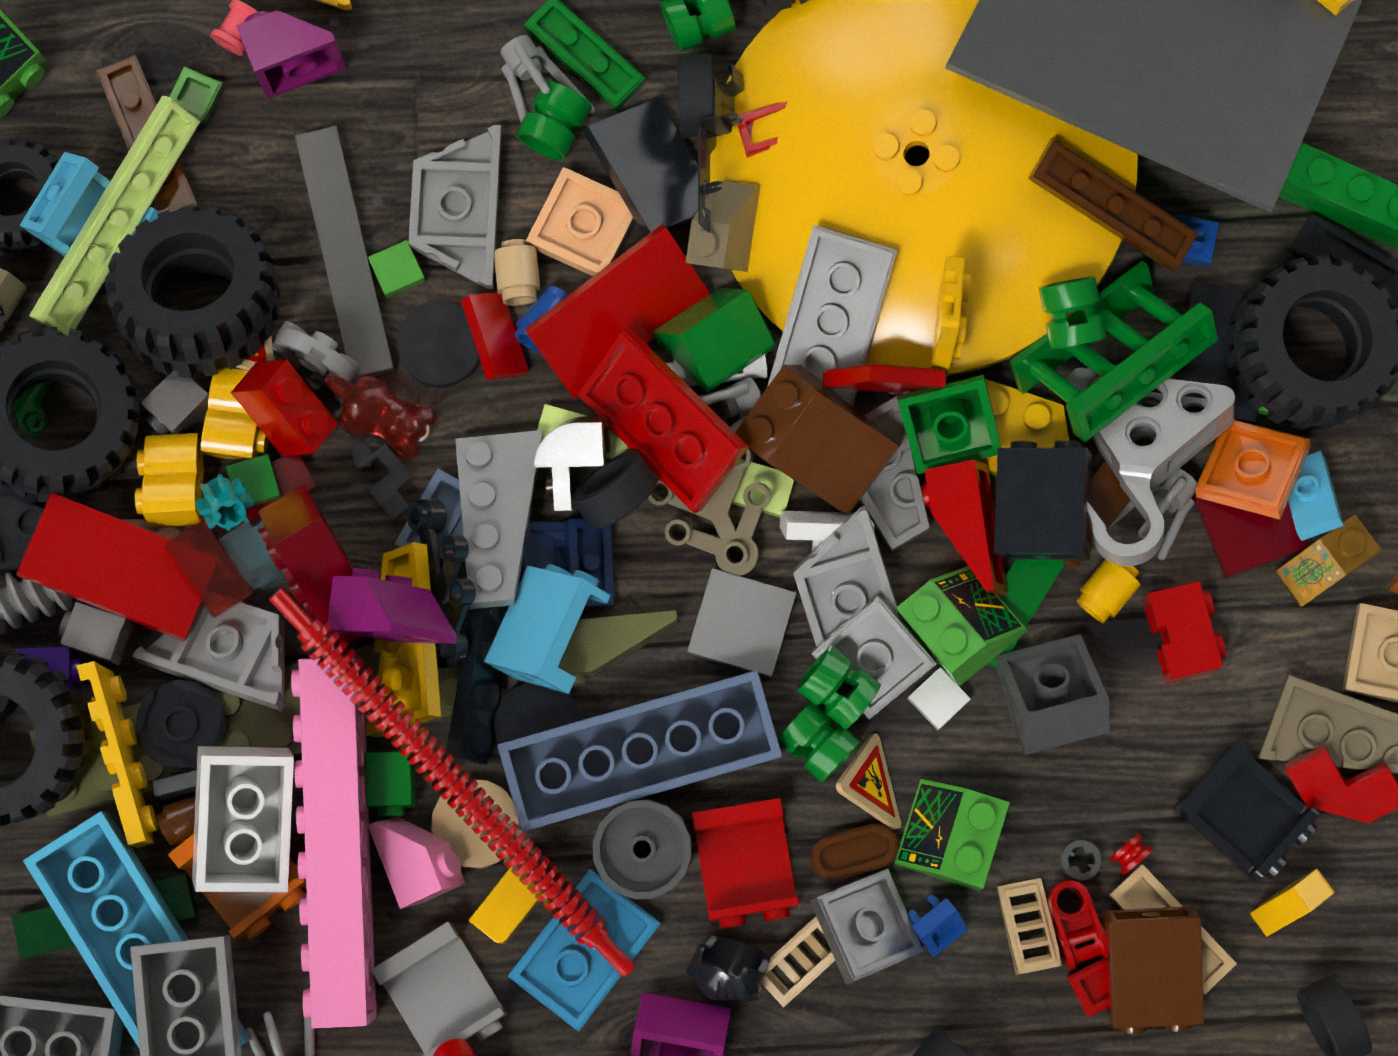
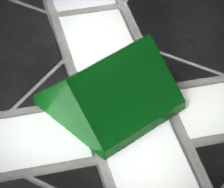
M718 288L709 296L703 298L652 332V337L707 393L774 349L775 346L749 290Z
M984 375L948 383L942 388H928L897 396L917 474L925 473V470L996 456L998 448H1002Z

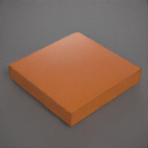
M1234 420L1233 424L1221 433L1215 442L1195 488L1196 497L1280 520L1311 448L1310 439Z

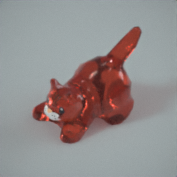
M328 375L325 378L329 388L344 399L342 412L338 416V421L343 431L354 438H365L368 434L377 435L400 455L410 459L418 456L419 449L415 443L424 441L429 435L428 425L435 422V412L396 397L386 382L370 375L358 378L354 384L334 375Z

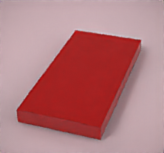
M661 224L526 327L524 331L570 396L576 399L578 397L577 394L622 330L632 329L647 344L654 339L652 337L654 330L709 296L710 292L692 265L686 263V256L668 229Z
M632 329L621 331L577 394L597 416L610 417V429L632 451H637L643 457L654 474L693 513L702 511L749 448Z
M51 493L19 566L17 576L185 642L219 558L58 494Z

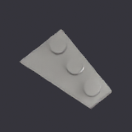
M897 396L864 415L901 446L860 500L863 507L867 506L870 519L890 552L929 531L930 528Z

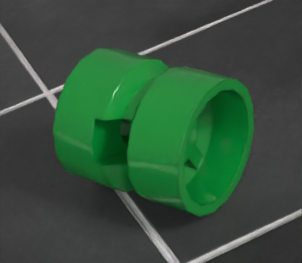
M660 0V7L667 28L680 53L701 45L703 37L706 35L716 39L736 30L728 0Z
M545 80L550 88V92L544 94L539 88L533 103L536 112L526 113L516 132V137L521 143L538 154L556 161H564L576 140L571 130H579L580 126L586 121L592 106L587 99L562 84Z
M1095 276L1071 279L1039 287L1043 312L1051 315V320L1046 324L1050 349L1071 347L1106 338L1102 313L1094 309V305L1099 301ZM1079 310L1080 320L1068 323L1065 313Z
M830 645L807 670L797 685L796 691L815 706L825 704V714L844 729H847L870 705L878 693L881 684L862 669L853 671L851 669V660L834 646ZM842 684L846 690L842 695H839L836 691Z
M811 702L790 723L777 740L794 758L802 756L805 759L804 768L823 784L852 754L861 741L848 729H844L842 726L835 727L832 724L833 719L825 714L826 709L821 704L815 706Z

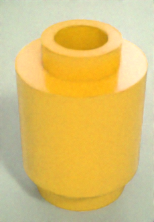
M1105 559L1080 589L1082 595L1076 602L1092 617L1104 623L1109 616L1114 618L1141 586L1135 579L1139 571L1134 566H1121Z

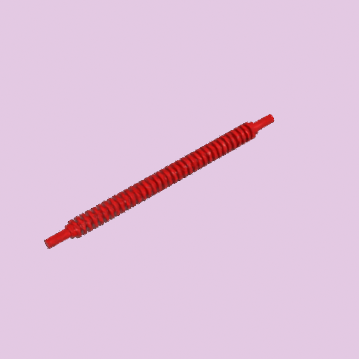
M283 587L278 589L269 598V601L298 630L299 634L297 637L302 641L300 647L305 652L312 647L314 648L310 652L309 657L314 661L322 656L317 665L321 670L330 665L325 672L329 678H332L337 673L339 674L333 682L337 687L346 682V685L342 688V692L346 696L355 691L350 700L354 705L363 700L358 706L362 713L371 708L366 718L372 722L379 717L374 726L378 730H382L387 726L382 733L386 739L394 736L390 743L395 748L402 745L399 753L403 757L410 754L407 761L411 765L419 762L415 770L419 774L425 772L423 778L427 783L434 780L431 787L435 791L442 789L439 793L442 799L449 798L447 804L451 808L457 807L455 812L459 817L466 815L463 821L468 826L473 824L471 827L475 834L481 833L479 838L484 843L488 842L487 846L491 851L497 850L495 855L500 860L504 859L503 863L507 868L513 867L511 872L516 877L520 876L519 880L523 885L528 884L527 889L532 894L536 893L535 898L539 902L544 901L543 906L548 911L552 910L551 915L555 919L560 918L559 923L564 928L568 927L567 932L571 936H575V940L579 945L585 943L588 948L595 947L622 977L627 976L635 968V964L607 935L609 929L604 925L605 918L601 914L597 915L598 911L593 906L589 907V901L586 898H581L582 894L577 889L573 890L574 885L570 881L565 882L566 877L562 872L557 873L558 868L554 864L549 865L550 860L546 855L541 856L542 851L538 847L533 848L534 842L530 838L525 840L526 834L522 830L517 831L518 825L514 821L508 823L511 818L506 813L501 814L502 808L498 804L492 806L494 800L490 795L484 798L486 791L482 787L476 789L478 783L474 778L467 781L470 774L466 770L460 772L462 765L458 761L452 763L454 757L450 753L443 755L446 748L442 744L434 747L438 740L434 735L427 738L430 731L426 727L419 729L422 723L418 718L410 721L414 714L409 709L400 714L406 707L402 701H398L392 705L396 701L397 696L393 692L384 696L389 690L385 683L376 688L381 679L377 674L368 679L373 672L369 666H366L361 671L359 670L365 662L361 657H358L353 662L351 661L357 654L352 648L343 653L348 643L343 639L335 644L340 635L336 631L327 635L332 626L328 622L323 624L318 618L313 620Z

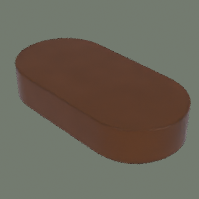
M876 823L825 837L815 844L810 856L811 867L818 877L830 882L886 867L894 860L898 851V841L890 828Z

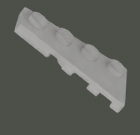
M543 430L455 439L463 536L466 538L469 546L468 556L465 559L467 579L474 583L476 589L475 600L470 605V609L515 605L524 555L525 536L531 513L533 489L535 488L538 469L534 468V461L537 449L544 437Z

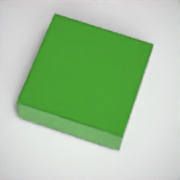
M184 67L169 97L199 118L201 123L207 125L225 87L223 83Z
M407 240L368 257L386 299L426 282Z

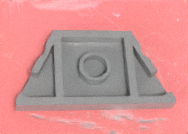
M493 125L487 128L488 132L467 141L461 139L448 145L441 152H431L413 160L409 246L411 249L486 289H494V251L496 250L502 147L501 125Z
M867 506L860 507L793 569L794 578L816 646L878 595L886 601L901 619L896 609L897 603Z
M205 591L185 642L163 634L146 650L140 646L132 656L139 664L189 681H194L282 711L284 707L285 621L279 614Z

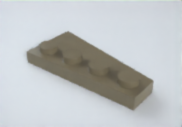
M1286 675L1257 758L1290 762L1325 745L1337 767L1369 770L1386 761L1392 773H1398V714L1294 676Z

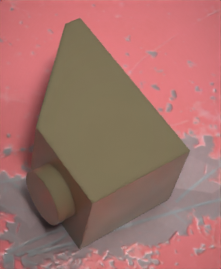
M719 181L722 183L715 187H721L722 189L718 192L710 193L705 199V207L710 210V233L698 224L697 211L691 221L686 263L747 272L760 186ZM702 209L703 216L705 217V211Z

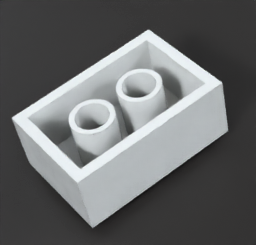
M198 746L192 882L196 892H288L294 756L289 748Z

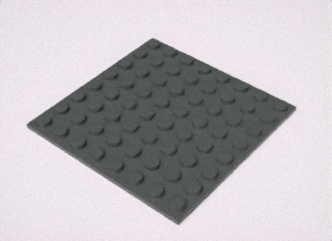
M979 0L945 69L1271 213L1362 0H1354L1337 16L1317 0Z

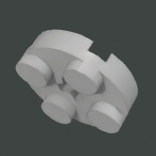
M284 321L272 344V349L283 360L287 359L294 368L298 370L301 365L313 372L310 376L311 378L336 389H345L360 368L359 363L354 359L335 351L338 343L329 336L315 331L311 337L299 326L288 321Z

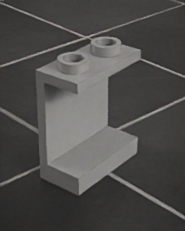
M446 922L371 969L379 985L384 986L424 1052L422 1056H433L441 1044L451 1039L460 1038L468 1041L476 1036L479 1042H482L501 1030L503 1027L499 1021L508 1016L454 925L450 922Z

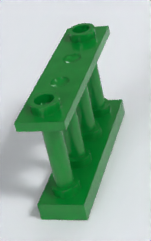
M1141 261L1098 294L1099 301L1094 305V309L1102 313L1105 331L1133 350L1134 353L1115 366L1088 346L1090 343L1050 349L1048 335L1046 334L1010 360L1017 388L1024 394L1037 383H1043L1068 403L1066 408L1073 433L1082 441L1087 442L1218 341L1212 310L1200 302L1185 314L1181 315L1154 295L1148 265ZM1140 306L1165 324L1167 328L1153 339L1148 340L1121 319ZM1079 310L1067 318L1068 323L1080 320ZM1073 356L1101 377L1085 391H1080L1055 371Z

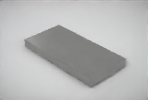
M817 224L813 225L768 386L784 364L802 365L822 382L823 372H826V370L866 364L899 249ZM830 388L851 406H854L858 390Z

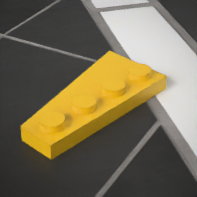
M413 542L384 553L381 580H385L386 575L412 578V586L431 591L427 545ZM375 639L374 653L380 654L378 677L381 679L376 688L385 683L389 690L384 696L393 692L397 699L392 705L402 701L406 707L400 714L409 709L414 714L410 721L418 718L421 723L440 718L441 705L435 644L392 643ZM379 717L372 722L367 720L366 736L382 737V733L387 726L382 730H378L374 724Z
M95 661L77 665L80 680H90L94 692V697L87 703L91 719L96 722L98 729L101 732L105 731L107 739L102 740L100 747L104 764L110 775L117 774L119 779L118 783L112 784V791L127 844L136 848L154 844L152 832L158 830V825L153 807L145 805L142 788L147 787V778L143 765L140 761L135 762L131 745L137 744V737L131 719L124 718L121 702H125L127 697L123 681L120 676L114 677V672Z

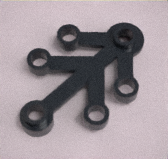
M419 499L409 507L407 522L411 529L419 533L421 544L427 545L431 593L457 635L456 644H435L437 666L440 668H452L457 663H461L467 655L468 641L461 627L468 607L474 602L476 596L475 585L470 579H456L461 563L468 556L469 546L466 538L462 535H447L443 537L440 543V554L444 564L441 569L436 534L441 533L446 525V508L439 499ZM448 600H449L450 604L452 605V606H451V609H450V611H449V614H448V607H447V602H448Z

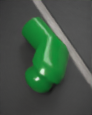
M51 381L41 382L30 387L14 403L19 426L26 435L38 436L47 428L48 421L42 399L53 382Z

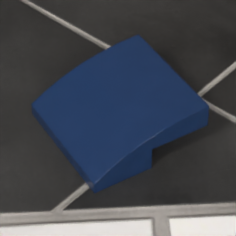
M568 519L565 522H529L523 548L524 555L520 581L527 565L546 569L547 564H552L570 572L572 575L575 570H579L599 580L597 587L611 595L607 604L588 599L584 609L613 607L614 582L611 525L600 529H593L585 519Z

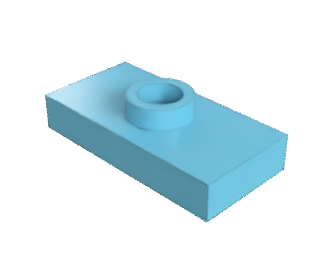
M1321 451L1307 455L1288 500L1295 529L1301 541L1344 526L1325 457Z

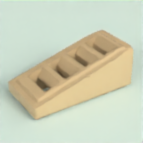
M1037 878L997 886L1015 975L1062 966L1042 879ZM1034 893L1036 902L1011 906L1010 897ZM1038 910L1040 919L1016 924L1014 915ZM1042 928L1043 937L1020 941L1019 932ZM1046 946L1047 955L1024 959L1022 950Z
M816 916L770 957L762 985L782 1007H785L835 961L832 951L829 952L812 933L816 928L823 933ZM803 940L820 957L821 960L817 964L799 946ZM789 953L807 971L803 977L785 958ZM776 965L794 983L790 989L772 972L771 969Z

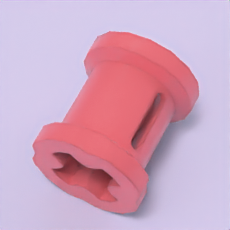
M232 0L229 4L231 10L219 29H213L210 36L226 50L238 56H243L246 50L236 25L244 23L248 16L258 11L239 0Z

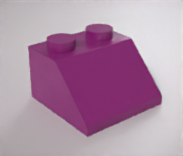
M275 10L270 13L267 11L256 12L248 16L244 23L236 25L252 68L267 99L347 69L332 32L281 11Z
M359 568L352 570V576H333L328 623L332 626L330 631L392 643L456 644L457 635L433 594L428 589L412 586V578L386 575L385 580H380L379 571Z
M642 992L630 1056H723L731 1008Z

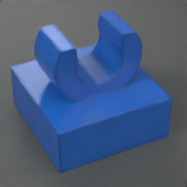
M1176 214V219L1198 232L1182 262L1209 268L1219 222Z
M929 895L927 900L933 908L923 917H919L913 909L908 913L913 922L911 927L922 945L934 958L968 931V928L956 908L947 898L940 902L937 897Z

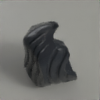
M713 934L705 945L701 943L698 945L686 973L692 977L691 979L697 983L698 988L702 990V993L708 999L756 1001L761 997L762 983L770 958L765 952L744 941L727 935Z

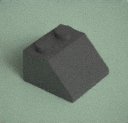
M1081 634L996 656V663L1011 723L1024 755L1110 733L1109 697Z

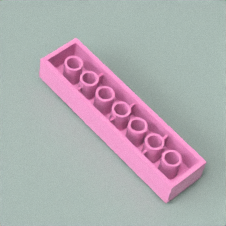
M317 658L314 661L312 659H298L299 669L292 670L291 675L293 697L300 698V715H294L293 736L294 741L301 742L302 760L295 761L296 788H303L304 806H297L296 825L298 834L305 833V852L298 853V875L300 880L306 879L307 888L306 898H300L299 915L301 925H308V944H302L301 966L303 972L309 971L310 974L309 990L303 991L304 1018L311 1017V1028L367 1026L377 1019L375 976L371 971L375 967L371 848L370 830L368 828L370 821L369 808L366 807V712L362 713L358 709L363 700L355 705L351 702L350 697L355 691L347 696L342 692L346 682L339 687L333 682L339 675L338 673L332 678L325 674L330 665L321 670L317 665L321 658Z

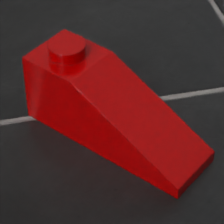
M974 459L925 470L926 483L922 485V495L925 505L931 510V514L985 591L997 595L1008 594L1003 560L994 554L995 507L988 465Z

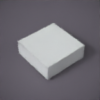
M941 667L907 698L937 731L971 700Z

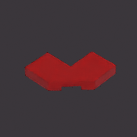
M1325 745L1284 764L1287 774L1306 807H1314L1316 810L1364 823H1370L1398 809V782L1386 761L1346 781Z

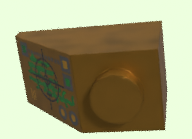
M1356 514L1343 522L1344 526L1333 529L1274 572L1300 608L1382 551Z

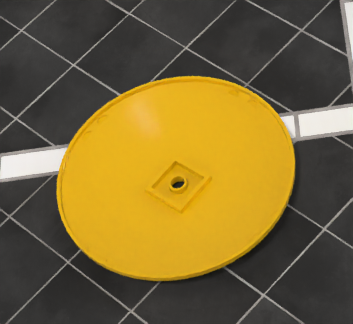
M794 0L791 2L792 8L782 9L762 28L735 65L743 74V91L734 97L735 112H732L722 102L723 116L730 113L740 115L775 103L788 101L785 109L753 122L752 145L778 137L777 144L770 146L768 150L747 158L738 125L732 126L731 133L717 136V146L710 155V183L719 180L760 186L748 271L732 270L740 286L744 290H749L757 308L782 332L813 225L817 224L899 249L866 364L931 368L939 289L946 256L964 258L963 274L971 275V284L964 316L967 317L961 356L960 359L952 358L948 376H954L983 369L1007 360L1046 335V324L1051 320V315L1043 312L1039 287L1089 276H1095L1098 286L1114 261L1123 241L1028 179L1048 142L1053 139L1134 192H1136L1138 154L945 69L979 0H809L803 4L799 0ZM731 75L729 76V78H728L726 84H727L729 81H731ZM921 145L930 152L928 160L923 165L912 166L905 161V154L912 146ZM1076 311L1065 313L1066 318H1069Z

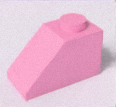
M400 817L377 821L368 825L400 909L425 903L465 884L461 873L460 860L456 853L453 852L449 841Z

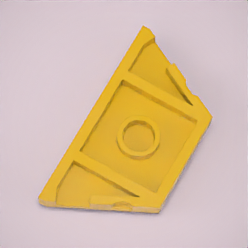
M946 256L939 289L931 364L933 369H943V371H946V381L952 358L960 359L967 323V317L964 316L971 284V275L963 274L964 258Z
M985 379L1002 448H1010L1011 442L1014 441L1037 443V448H1054V442L1069 441L1064 405L1026 392L1023 394L1017 389ZM997 455L977 460L988 465L989 474L997 476Z

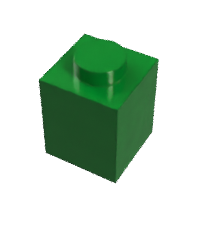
M399 752L365 753L366 807L370 810H378V817H404L405 809L416 808L415 764L411 765L407 761L410 754L403 757Z

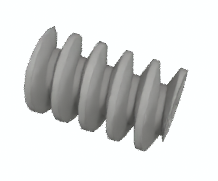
M10 572L6 573V587H0V635L6 632L7 622L14 629L21 628L23 625V615L31 623L38 622L40 619V609L46 616H54L56 614V602L63 610H71L73 598L23 578L21 582H17Z

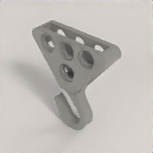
M1077 368L1070 372L1067 380L1080 391H1085L1101 377L1091 369ZM1167 379L1156 388L1161 393L1150 392L1091 438L1119 480L1120 487L1138 509L1150 528L1147 536L1137 543H1118L1108 535L1105 524L1087 502V519L1093 532V543L1100 555L1106 560L1121 566H1135L1147 562L1160 550L1164 540V518L1151 491L1233 424L1235 394L1231 388L1217 384ZM1189 393H1199L1203 395L1206 399L1187 397L1185 395ZM1145 401H1155L1159 403L1157 406L1154 407H1145L1141 405V403ZM1190 406H1197L1203 410L1191 413L1185 409ZM1139 439H1148L1153 443L1147 446H1139L1134 442Z

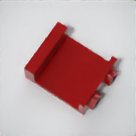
M777 798L692 813L710 922L719 921L720 929L746 925L745 916L763 913L764 921L791 917L790 909L797 908L799 904L795 892L784 829L781 799Z

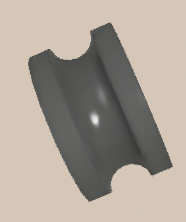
M1076 840L1064 848L1060 856V867L1063 874L1076 882L1086 881L1094 877L1102 864L1098 848L1086 840ZM1081 849L1083 855H1091L1093 864L1086 866L1089 870L1088 872L1080 873L1078 867H1070L1068 857L1073 858L1075 856L1072 850Z

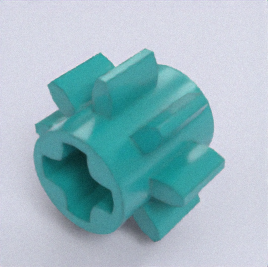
M218 474L217 478L212 479L207 484L202 483L200 485L204 498L196 500L195 505L199 514L204 515L203 517L208 528L211 529L217 524L219 527L231 531V528L238 526L242 521H248L245 507L254 505V501L249 491H245L246 488L240 477L231 481L228 478H224L222 474Z

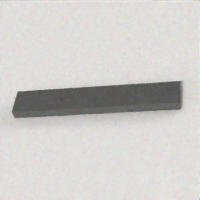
M337 126L295 135L345 354L360 365L353 381L395 371Z

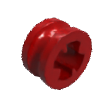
M1140 833L1133 836L1108 858L1111 862H1118L1121 865L1120 873L1122 875L1128 873L1154 850L1151 846H1144L1141 839L1143 836Z

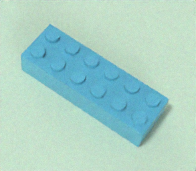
M100 811L24 859L23 862L139 1048L130 947L189 939L132 847L127 844L124 834L110 812ZM238 1019L240 1046H242L251 1039Z

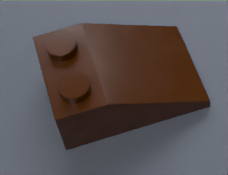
M784 364L735 432L751 450L767 463L846 515H850L901 446L832 389L822 388V381L802 365Z

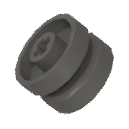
M634 799L612 809L599 823L593 840V862L601 879L616 893L632 899H654L671 891L685 876L692 856L691 834L684 819L669 805L653 799ZM641 840L647 841L651 847V853L648 856L645 855L644 858H640L635 854L636 848L634 845Z

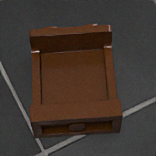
M1193 906L1103 911V927L1107 934L1110 1007L1107 1008V1017L1112 1028L1119 1029L1120 1032L1126 1034H1139L1147 1030L1146 1027L1164 1026L1166 1030L1180 1032L1190 1030L1192 1025L1204 1024L1201 917Z

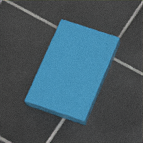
M589 869L575 889L582 894L581 898H586L589 901V907L593 906L598 911L597 915L601 914L605 918L604 925L609 929L607 935L633 962L661 923L629 898L616 893L599 875ZM553 917L508 977L580 1032L621 978V975L595 947L588 948L585 943L579 945L575 940V936H571L567 932L568 927L564 928L559 923L560 918L555 919Z

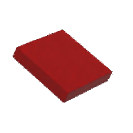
M865 364L826 370V372H823L822 388L886 393L945 387L946 371L933 368Z

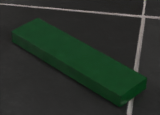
M187 873L153 881L178 922L198 917L190 878ZM51 906L11 916L20 960L76 947Z

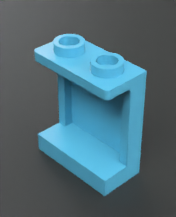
M64 152L20 226L65 257L110 183V180L97 172L99 167L87 158ZM149 207L140 223L146 219L149 222L158 219L157 214L160 212L153 207Z
M547 564L546 569L527 565L518 585L515 605H509L484 662L514 679L569 694L576 677L558 668V665L587 600L607 604L611 595L597 587L599 583L597 578L585 572L575 570L572 575L570 572L552 564Z

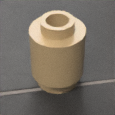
M511 239L502 242V248L494 251L497 293L502 294L503 304L518 306L535 302L537 300V292L540 290L536 247L527 245L524 239Z

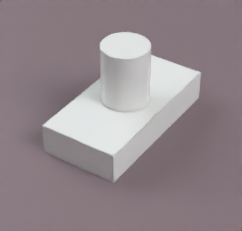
M781 510L780 529L786 540H812L813 551L854 513L846 515L843 512Z

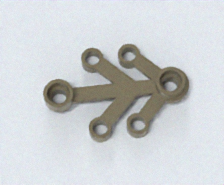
M750 448L746 450L745 462L734 466L700 512L693 513L668 487V496L665 500H659L655 496L654 491L648 497L649 501L655 505L670 504L711 520L719 537L693 529L689 521L681 518L672 520L667 524L665 537L673 545L688 544L714 554L721 570L737 576L749 573L757 565L759 548L753 539V535L763 508L772 499L771 490L766 484L758 482L747 486L743 493L746 508L737 529L735 528L729 512L744 470L753 461V450ZM658 479L657 485H665L660 479ZM754 488H760L764 492L765 498L761 504H755L751 500L750 494ZM676 524H681L686 529V536L683 540H677L673 536L672 530ZM738 546L742 549L743 559L740 562L731 560L729 556L731 547Z

